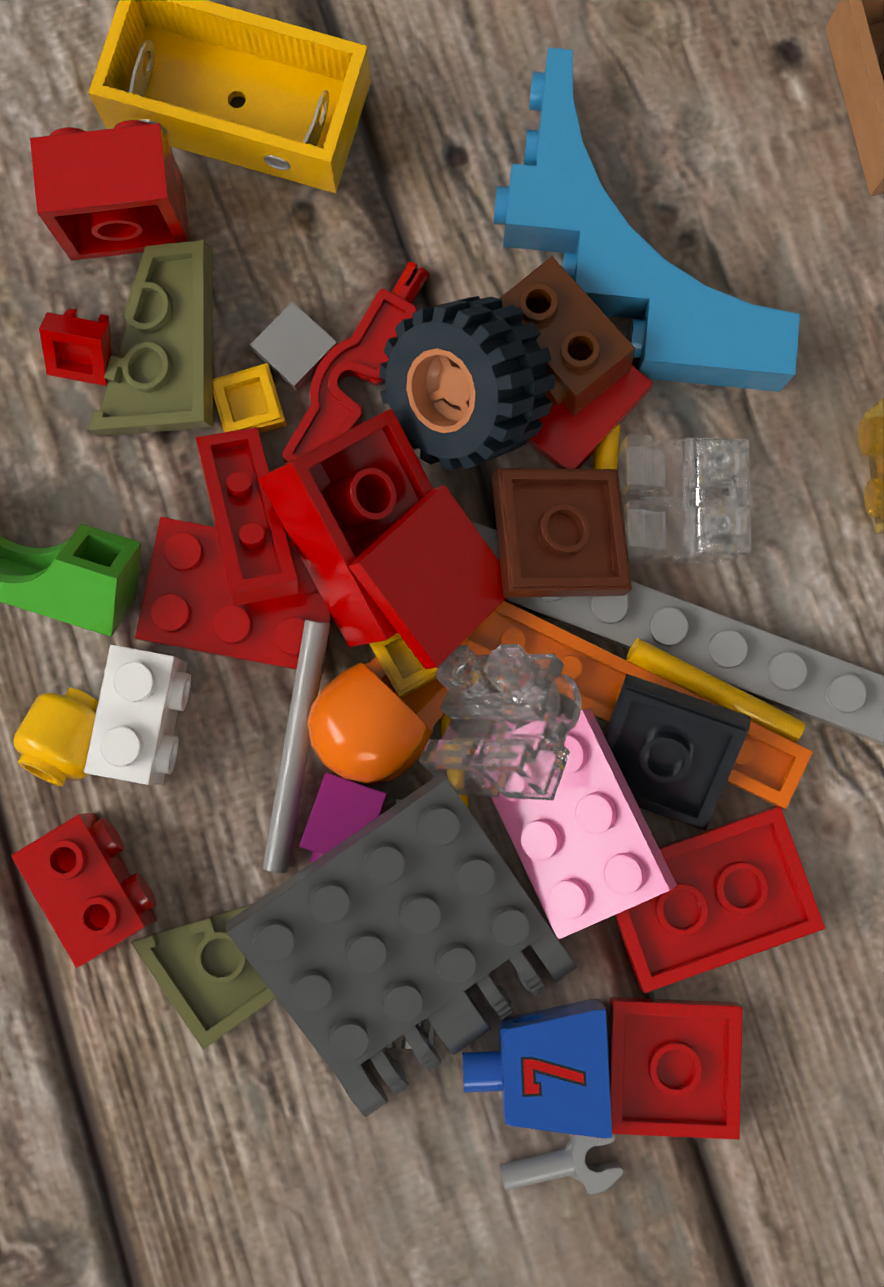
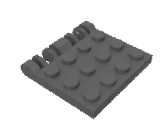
M443 772L226 922V931L229 937L339 1079L349 1098L365 1117H368L388 1102L382 1086L364 1063L366 1060L371 1059L379 1075L396 1095L409 1085L406 1080L405 1071L385 1048L397 1038L404 1035L419 1063L429 1071L441 1064L442 1060L418 1025L421 1021L428 1018L436 1033L453 1055L491 1029L486 1018L466 991L469 987L477 983L486 999L502 1020L514 1012L509 996L502 986L497 985L489 974L507 960H510L517 970L516 975L527 991H531L536 996L546 989L545 984L522 952L524 948L529 945L532 946L556 982L577 968Z

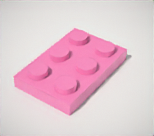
M591 708L582 710L476 764L558 940L670 891L677 886Z

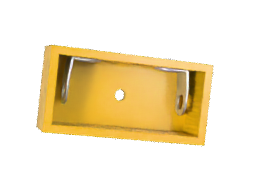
M119 0L88 94L106 128L112 129L116 124L128 120H140L149 124L160 123L169 146L336 194L371 84L368 48L363 44L208 0ZM235 97H242L246 100L245 104L240 108L230 106L231 100Z

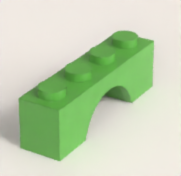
M80 524L67 541L46 548L20 545L0 536V602L112 637L136 600L141 542L84 524Z

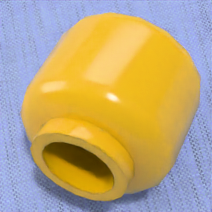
M68 688L65 695L58 693L40 694L14 735V747L21 754L17 763L36 777L60 787L64 786L66 780L80 781L85 779L88 774L84 773L99 701L75 688Z

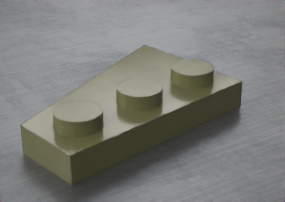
M204 240L145 246L123 315L128 322L117 357L110 356L104 378L109 381L100 411L93 410L87 431L98 437L213 428L212 248Z
M252 904L141 937L130 942L203 1050L276 998L226 931V922Z

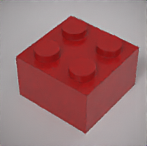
M128 120L116 124L112 129L94 131L66 127L54 130L50 136L30 138L37 214L71 261L142 253L145 246L190 241L183 177L160 123L149 124L140 120Z

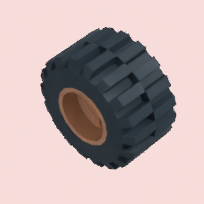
M479 296L424 308L412 313V318L402 320L395 328L397 337L387 340L383 351L389 360L380 364L379 377L386 381V389L380 391L382 403L389 404L390 408L393 409L413 450L420 449L421 460L430 465L440 462L442 469L471 468L527 444L526 439L536 436L543 427L539 418L549 415L553 404L546 397V391L555 389V374H547L545 362L551 361L552 358L548 347L540 349L536 341L541 332L534 323L524 325L521 322L524 312L516 306L503 307L502 299L491 296L480 299Z

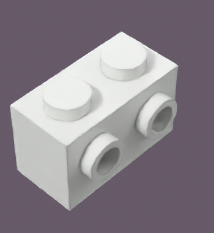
M110 645L84 773L146 785H163L165 774L172 773L178 754L179 739L177 736H173L178 711H184L190 694L191 674L186 673L188 662L175 656Z

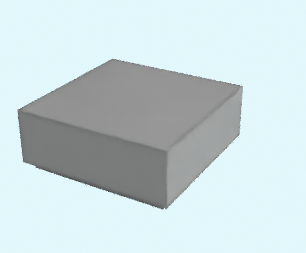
M292 301L250 346L256 355L265 363H268L269 367L297 392L315 373L321 360L337 345V342Z

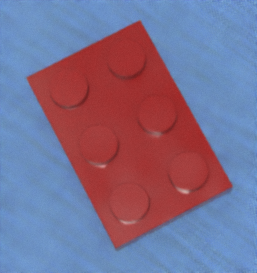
M160 517L135 639L297 670L305 619L330 623L331 628L333 617L292 541H288L298 579V594L234 606L216 528Z
M773 806L660 846V852L677 886L670 891L614 915L640 990L643 993L826 929L781 806Z

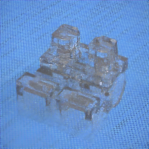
M628 434L619 445L617 469L621 502H626L622 510L629 565H659L680 562L715 563L735 560L738 558V555H747L751 552L749 439L686 438L685 440L654 439V435Z
M500 644L495 650L491 651L490 655H476L468 645H459L439 665L435 673L437 680L448 690L440 709L451 720L441 740H428L419 762L435 777L443 772L458 795L499 797L501 792L506 798L554 801L570 755V751L564 746L568 732L576 726L581 713L579 688L572 677L561 674L564 664L555 654H528L520 644Z

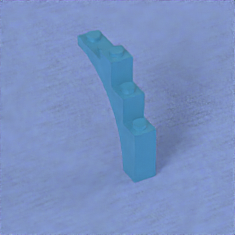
M548 47L545 71H533L529 110L540 111L539 129H527L523 165L512 164L509 187L497 186L493 224L505 225L503 247L564 253L563 269L606 316L635 318L631 321L628 340L635 347L634 357H637L636 369L648 379L781 392L796 373L800 314L753 305L702 284L665 260L628 224L602 187L583 144L573 98V50Z

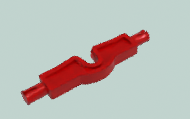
M408 262L392 292L380 289L351 338L338 343L321 360L311 382V405L282 452L285 463L360 424L364 415L362 405L354 402L352 397L340 390L339 384L342 379L350 376L370 382L375 386L381 385L385 381L379 377L380 364L389 360L383 350L388 339L397 337L395 331L397 325L404 319L412 318V313L416 312V307L412 304L424 283L430 277L428 271L420 266L417 272V264Z

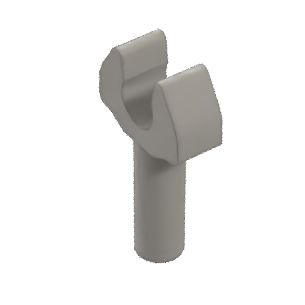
M572 1134L570 1141L563 1150L499 1164L505 1191L567 1176L582 1182L587 1193L590 1195L606 1191L623 1175L620 1163L618 1161H609L599 1165H591L585 1161V1155L594 1146H604L614 1142L616 1139L615 1135L612 1134V1138H595Z

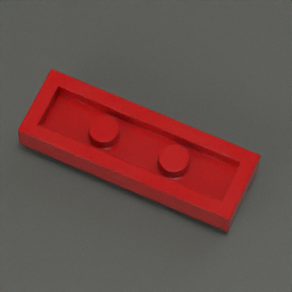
M254 427L196 437L198 457L234 606L298 594V579L284 526L258 480L259 477L269 472L258 428Z

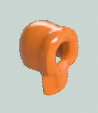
M377 657L366 664L360 662L339 674L322 689L312 703L307 721L311 747L326 767L344 779L367 785L393 781L412 767L425 751L432 736L434 725L463 689L461 685L462 674L455 667L400 698Z

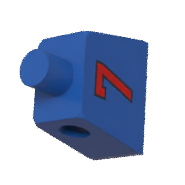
M589 999L506 1017L503 1020H499L500 1051L462 1052L464 1093L501 1091L505 1124L514 1127L595 1138H612L606 1009L599 999Z

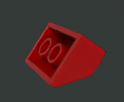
M390 408L258 478L349 647L385 641L398 632L348 565L433 489L393 409Z

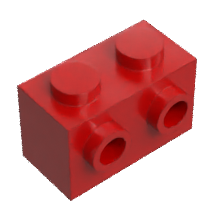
M95 813L78 814L11 855L76 969L157 921L151 908L156 906V899L152 890L139 873L136 872L133 875L129 873L118 854L124 850V845L118 832L108 819L102 818L98 820Z

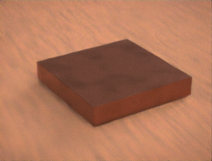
M497 468L492 475L503 597L624 596L632 590L618 469Z

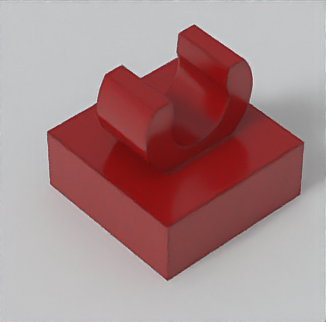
M72 308L65 311L63 315L47 312L39 327L46 374L107 386L109 381L104 378L110 356H112L109 316L101 314L98 321L78 318L77 309Z

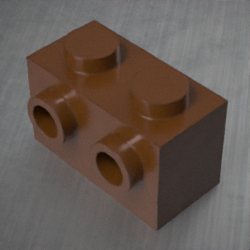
M553 256L499 298L502 299L503 307L514 305L524 312L521 321L524 325L534 323L541 332L536 341L540 349L548 347L552 360L545 362L547 374H555V389L546 391V397L553 402V406L557 407L562 403L575 416L631 370L635 347Z

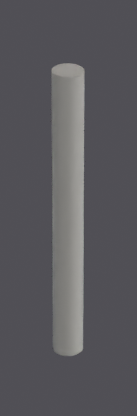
M305 619L263 862V869L270 872H288L310 745L307 721L311 705L318 696L330 623Z

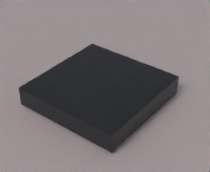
M626 674L604 737L639 808L706 831L750 729L751 717Z

